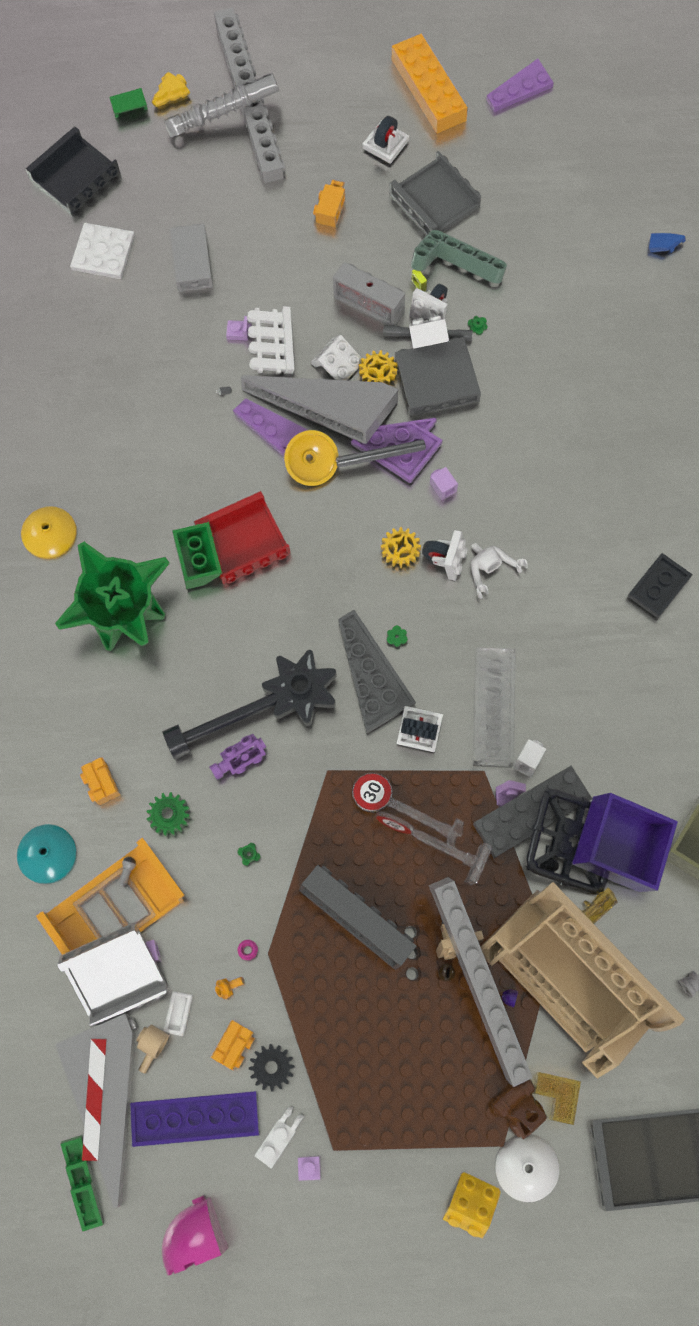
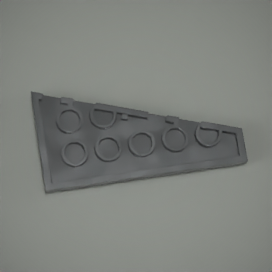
M352 610L339 618L338 622L366 733L368 734L404 712L405 706L412 707L415 705L416 701L356 611Z

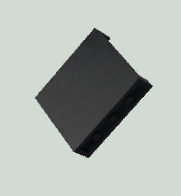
M75 126L25 168L29 179L70 214L78 210L83 203L91 199L99 189L103 188L108 181L116 177L120 172L117 160L110 161L82 138L80 130Z

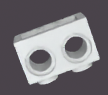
M528 739L517 759L514 769L531 778L546 751V748L543 747L544 745L537 740L531 741Z

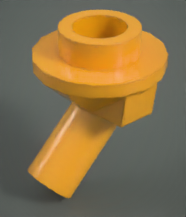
M239 977L229 982L227 978L219 979L216 981V994L223 999L229 998L233 995L232 989L245 984L244 979Z

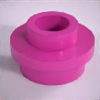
M252 940L242 941L237 949L238 955L243 960L249 961L254 959L258 953L256 943ZM246 947H251L252 951L250 954L244 952Z

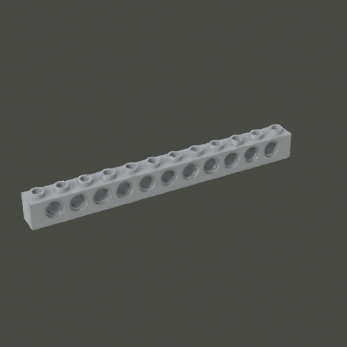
M233 7L215 11V24L235 90H237L239 85L246 86L257 81L255 79L256 71L254 66L250 64L252 63L250 53L246 52L248 46L246 40L242 39L244 33L242 27L238 26L240 24L238 14L234 13ZM264 98L252 102L251 106L245 107V109L241 107L263 182L267 183L283 179V171H286L284 161H280V148L275 145L277 143L276 135L271 132L273 130L271 119H267L269 114L267 106H263Z

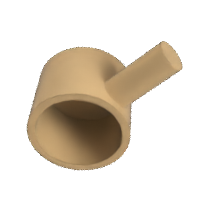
M152 1024L148 1028H143L136 1041L138 1042L137 1049L146 1053L138 1069L142 1073L147 1072L151 1062L162 1052L170 1036Z

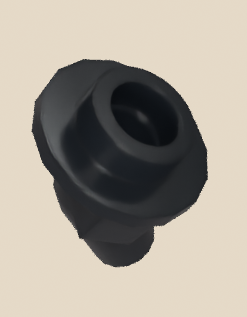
M546 845L545 854L550 851L551 845ZM551 857L539 864V867L555 872L559 869V863Z

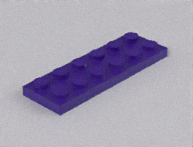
M257 1091L130 1103L132 1147L259 1136Z

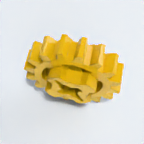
M382 350L379 351V354L372 351L371 356L367 353L366 359H361L359 376L362 377L363 382H382L390 385V380L395 381V375H397V362H394V357L389 358L388 352L383 355Z
M402 527L399 528V531L393 528L392 534L387 532L386 538H382V557H386L387 563L392 561L393 567L396 563L399 564L400 568H402L403 564L409 567L410 561L415 563V557L420 556V538H415V532L410 534L409 528L406 531H403Z

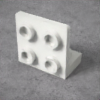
M342 335L332 338L310 363L315 368L319 366L324 367L335 380L347 381L359 368L362 357Z

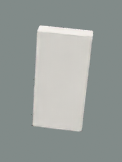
M172 991L163 1030L165 1033L184 1037L193 995Z

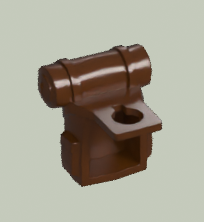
M531 1079L515 1087L511 1085L500 1096L497 1095L495 1097L496 1100L491 1103L493 1112L498 1117H507L512 1133L523 1140L547 1119L543 1106L532 1095L535 1089Z

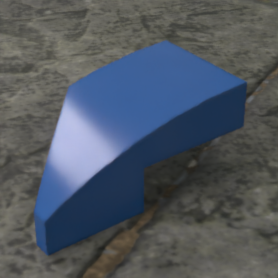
M652 233L649 250L650 252L669 250L672 253L678 244L686 241L684 235Z

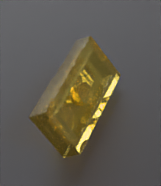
M607 888L600 892L591 904L585 900L584 904L587 908L581 911L595 924L618 901L614 892Z

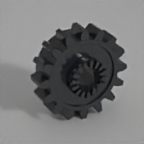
M273 1044L269 1045V1049L261 1046V1053L258 1051L254 1052L257 1056L256 1059L250 1058V1061L254 1063V1066L249 1067V1070L254 1071V1074L250 1077L251 1079L257 1078L256 1086L261 1083L263 1084L262 1090H266L268 1086H270L271 1092L275 1090V1086L281 1090L283 1089V1082L289 1084L288 1076H294L290 1072V1069L295 1068V1065L290 1064L293 1057L286 1056L288 1053L287 1049L281 1052L280 1045L276 1049H274ZM274 1061L277 1064V1070L275 1073L270 1074L267 1072L266 1067L269 1062Z

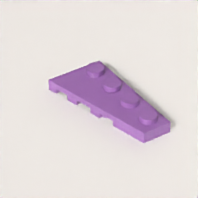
M536 59L486 96V100L493 112H496L553 88L554 82L540 60Z
M246 398L233 410V413L283 457L289 441L298 433L307 431L306 428Z

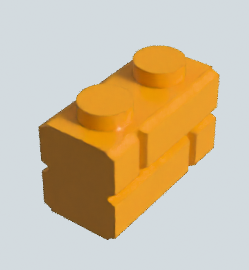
M103 757L81 767L83 773L80 776L83 783L88 784L90 787L88 795L92 802L96 801L98 805H102L120 796Z
M231 1020L211 1058L233 1071L236 1067L239 1069L245 1059L242 1056L246 1048L250 1050L255 1041L253 1037L254 1032Z

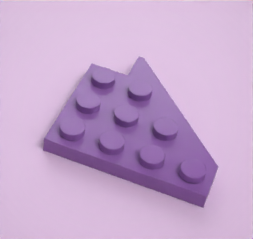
M436 418L381 425L367 444L353 439L351 445L363 452L423 439L426 444V449L423 451L375 460L411 484L442 445L443 440L429 432L437 422Z

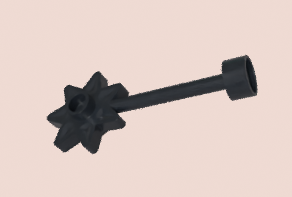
M307 650L297 664L283 656H277L276 662L280 676L262 683L263 691L270 695L185 732H182L179 724L162 731L164 739L175 760L191 753L188 743L275 706V718L280 719L296 711L303 723L309 726L312 723L315 707L334 708L336 706L335 699L326 690V687L337 677L336 670L334 668L316 669L312 650Z

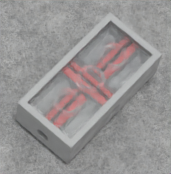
M346 262L342 263L333 276L334 298L387 325H397L405 312V293L400 288H395L386 281L379 280L370 273L363 272L353 264Z

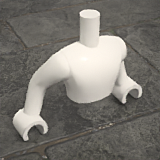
M477 543L471 546V549L477 554L471 559L470 565L479 599H482L481 592L488 594V587L483 585L479 569L484 570L486 573H491L502 564V561L516 567L519 573L522 572L521 566L528 568L525 559L516 561L496 546H491L484 550Z

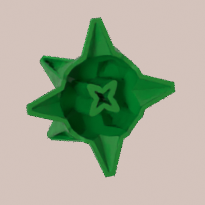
M85 541L77 545L82 574L78 578L74 601L55 622L58 629L62 630L90 624L95 627L105 649L109 651L113 650L122 633L141 646L148 644L145 620H162L165 617V612L152 594L151 587L170 564L167 558L162 557L135 563L131 560L116 557L107 558Z

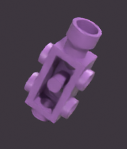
M252 733L243 737L241 741L233 746L227 747L220 753L223 761L218 764L214 763L209 768L217 780L223 777V774L229 770L232 775L235 773L241 774L246 770V766L251 763H259L263 759L262 756L266 754L263 749L266 748V745L261 738L257 739Z

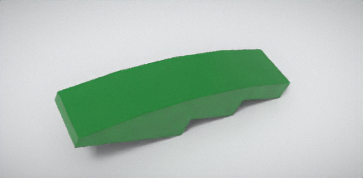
M80 1135L61 1141L60 1145L66 1162L65 1169L71 1185L70 1192L82 1232L102 1226L104 1223L90 1162L82 1161L83 1137Z

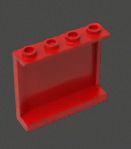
M261 491L194 521L195 525L209 522L222 571L219 577L223 584L232 583L242 575H250L255 569L267 567L271 562L277 559L282 560L291 553L290 546L284 540Z

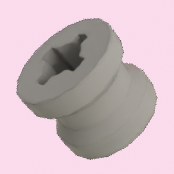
M692 971L687 978L679 980L681 987L691 998L699 991V975L696 972Z

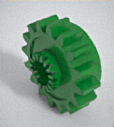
M172 792L169 793L168 797L162 793L161 799L156 796L154 797L155 804L149 803L152 809L146 811L147 814L151 815L147 818V821L153 822L150 827L152 829L157 828V834L163 832L165 837L168 836V833H172L175 836L176 831L183 832L182 827L188 826L186 819H190L191 816L186 812L190 811V808L185 806L187 802L185 799L181 800L179 794L174 798ZM167 811H173L172 817L164 818V814Z

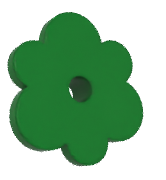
M474 316L467 323L470 330H473L478 335L488 328L487 320L484 317Z
M398 625L394 626L392 630L387 631V643L394 644L395 647L407 643V631L401 629Z

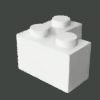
M440 315L431 317V321H424L423 318L414 319L409 325L413 349L448 342L449 337L445 318H441Z

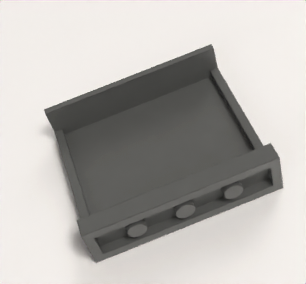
M439 151L436 152V159L402 182L398 183L396 180L390 182L389 194L427 235L432 230L446 231L480 208L481 195L479 191L475 190L469 181L461 176L458 169L449 163L448 158Z
M454 337L448 342L414 349H401L395 352L394 361L397 362L409 405L410 417L480 402L481 391L464 337Z

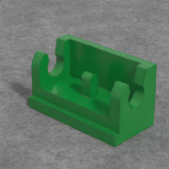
M142 88L109 97L115 118H119L118 114L141 107L147 110V103Z

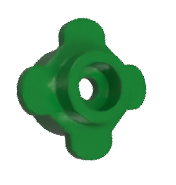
M249 843L243 848L240 847L237 851L238 855L242 858L244 866H248L253 861L260 860L261 856L257 853L254 843Z

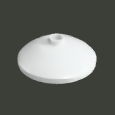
M529 1135L523 1140L520 1137L514 1136L505 1142L504 1147L500 1148L495 1161V1172L500 1186L509 1196L522 1202H535L549 1195L556 1186L559 1178V1162L553 1148L542 1138ZM528 1164L533 1168L530 1173L525 1171V1166Z

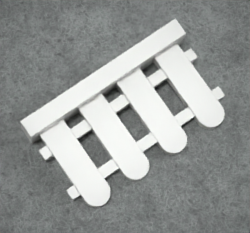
M283 306L281 313L277 312V309H273L272 312L260 311L259 308L250 310L247 314V320L255 323V326L249 327L248 336L256 338V342H251L248 350L252 354H257V358L250 360V368L258 370V373H262L263 370L276 371V374L283 372V377L291 378L294 372L290 307ZM260 323L273 324V327H262ZM261 339L274 340V343L261 342ZM262 355H275V359L262 358Z

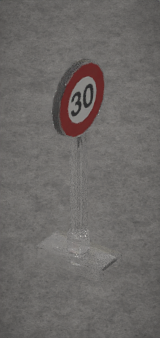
M366 773L354 783L352 789L353 800L362 810L378 812L386 808V806H390L439 831L440 834L447 837L446 847L452 850L455 849L456 838L463 834V821L456 819L452 826L447 823L443 824L392 798V786L388 779L381 774Z
M377 812L375 818L385 826L401 833L412 834L418 840L463 861L464 864L470 866L464 882L470 885L478 882L492 849L491 845L487 843L481 844L476 855L469 852L465 853L422 831L415 830L411 824L397 816L386 812Z

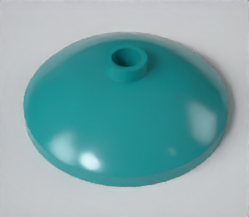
M52 824L40 825L31 829L24 835L17 849V862L21 872L28 879L40 884L55 883L67 876L72 870L77 856L76 844L72 836L65 829ZM46 848V854L41 855V850Z

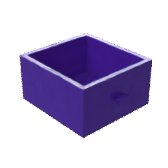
M613 793L594 796L572 865L637 892L658 891L678 821Z

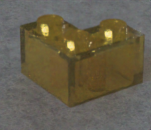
M536 1072L535 1091L532 1094L553 1098L550 1120L574 1125L581 1081Z

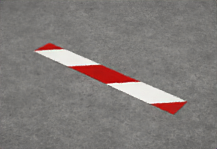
M91 1039L82 1161H98L106 1039Z

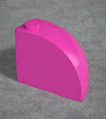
M203 1195L192 1200L193 1205L178 1213L169 1224L162 1242V1260L167 1276L173 1274V1272L176 1274L184 1271L193 1264L197 1266L221 1256L228 1249L211 1197L205 1199Z

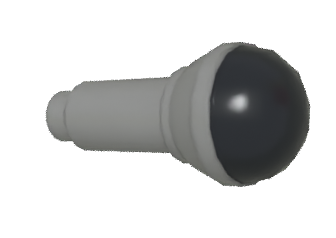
M126 857L122 861L123 871L119 881L120 887L125 888L130 873L136 866V861L132 857Z

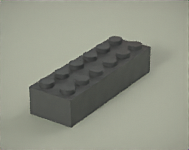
M317 865L301 884L299 891L393 969L396 970L401 967L416 947L413 943L414 939L408 934H401L396 930L398 927L391 920L385 921L380 916L381 912L373 906L368 907L364 903V898L358 893H351L345 882L340 879L338 881L331 876L332 872L325 866L320 867Z

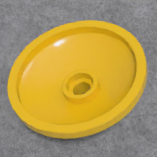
M307 430L298 433L289 441L284 453V463L287 472L295 481L307 486H316L325 483L334 475L337 469L336 457H339L335 443L328 435L316 430ZM308 454L312 456L311 461L306 460Z
M53 506L43 507L32 512L24 521L21 529V539L25 548L32 555L43 559H52L65 554L73 546L77 535V527L72 516L67 511Z

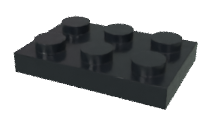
M661 553L630 591L628 597L659 618L693 574Z

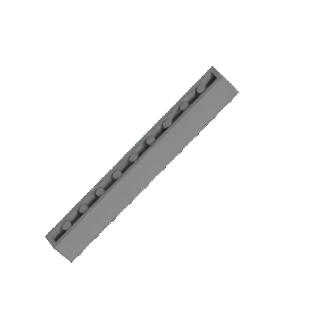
M447 877L429 885L506 1080L515 1087L532 1079L531 1072L454 880Z

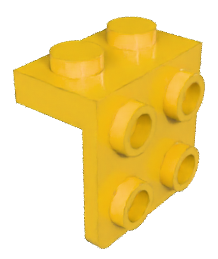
M462 1173L443 1220L453 1227H459L467 1231L471 1236L483 1239L490 1227L500 1197V1189L470 1174Z

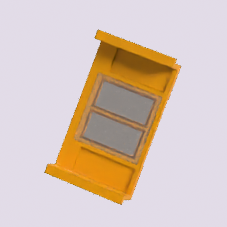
M143 837L136 842L138 846L48 913L42 911L36 915L62 955L136 922L140 932H142L184 901L182 897L185 895ZM126 857H132L136 861V866L131 871L125 888L120 887L119 881L123 871L122 861Z

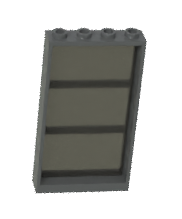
M699 1108L590 1120L602 1210L614 1211L699 1202Z

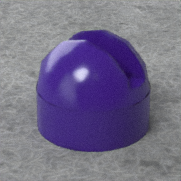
M513 989L505 990L502 1001L506 1005L514 1007L518 991Z

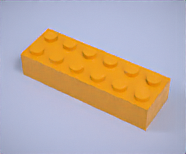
M422 33L392 45L391 60L436 134L466 122L468 107Z

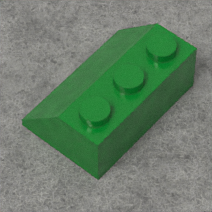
M209 522L172 530L186 590L204 586L222 574Z

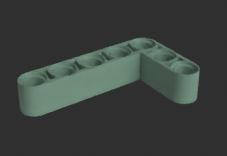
M439 230L430 231L414 249L411 267L414 270L424 271L436 257H439L497 284L502 282L507 267L503 260Z

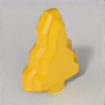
M167 72L161 78L162 82L158 85L159 91L154 94L152 104L155 107H159L169 101H176L180 97L185 98L189 95L190 91L186 86L185 78L181 74L174 76L172 73Z

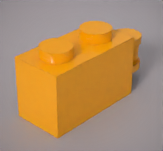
M332 179L330 185L325 184L323 191L320 190L318 205L315 204L313 210L316 223L336 228L345 202V182Z

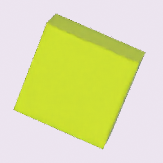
M412 270L411 281L416 288L426 291V278L421 271Z

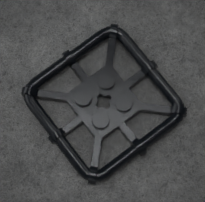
M551 788L544 791L536 822L532 825L531 830H533L526 858L527 865L525 866L527 870L534 874L557 881L562 886L568 885L589 893L601 894L604 892L608 879L600 876L598 882L595 874L584 870L591 885L569 876L585 824L582 823L584 812L591 805V801L588 798H580ZM556 798L578 805L575 820L564 816ZM548 804H550L558 819L555 831L543 827ZM544 834L552 837L550 851L535 859L540 835ZM575 837L577 840V844H575L574 847L572 846V842L569 841V839ZM553 856L564 860L561 874L540 868L538 865Z

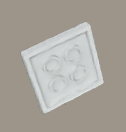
M84 223L70 265L71 270L122 279L135 237L134 231Z

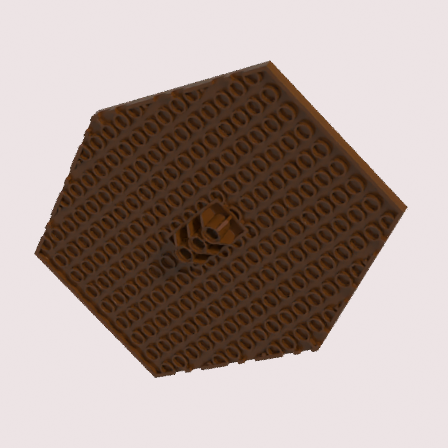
M327 770L268 951V957L333 1151L504 1147L509 1120L507 1117H498L493 1112L491 1103L496 1100L495 1097L497 1095L500 1096L511 1084L505 1078L457 956L447 960L444 957L438 958L436 949L441 940H444L441 931L442 920L429 885L447 877L454 880L474 932L482 931L484 939L480 947L532 895L515 848L512 847L493 858L473 825L477 820L499 808L485 771ZM366 774L381 775L391 786L389 803L378 811L370 812L363 810L354 799L353 789L355 783ZM378 812L389 813L405 820L413 827L410 830L411 834L401 833L385 826L376 819V816H379ZM317 865L320 867L325 866L332 872L331 876L338 881L340 879L348 885V890L351 893H358L365 900L364 903L368 907L373 906L381 912L380 916L385 921L389 919L398 927L396 930L401 934L405 933L406 928L414 930L413 943L416 945L414 959L407 958L401 967L396 970L393 969L299 891L301 884ZM499 960L492 966L487 962L501 1000L505 990L513 989L518 991L514 1007L508 1006L504 1002L503 1005L526 1060L540 1003ZM444 964L452 965L455 969L454 978L450 981H442L438 976L440 966ZM449 967L446 969L445 977L447 978L449 977ZM408 969L415 971L416 978L414 980H410L407 977L406 972Z

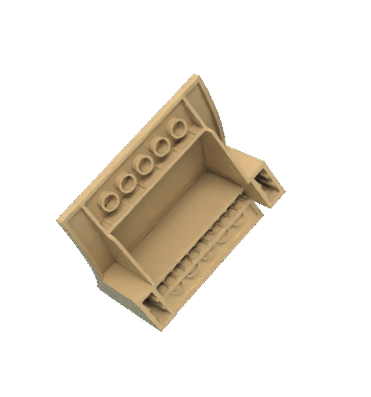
M554 882L541 892L537 889L481 946L485 960L491 966L499 960L585 1052L594 1047L582 1063L597 1079L619 1066L648 1029L655 1032L667 1031L680 1026L685 1020Z

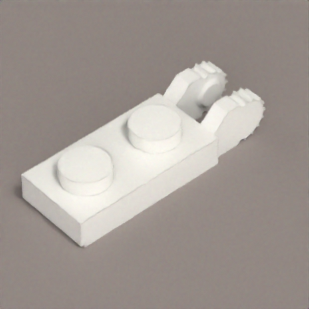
M291 1106L288 1107L282 1118L278 1119L255 1154L256 1158L271 1169L296 1133L295 1130L304 1118V1115L300 1113L294 1120L292 1127L285 1124V1121L293 1112L294 1108Z

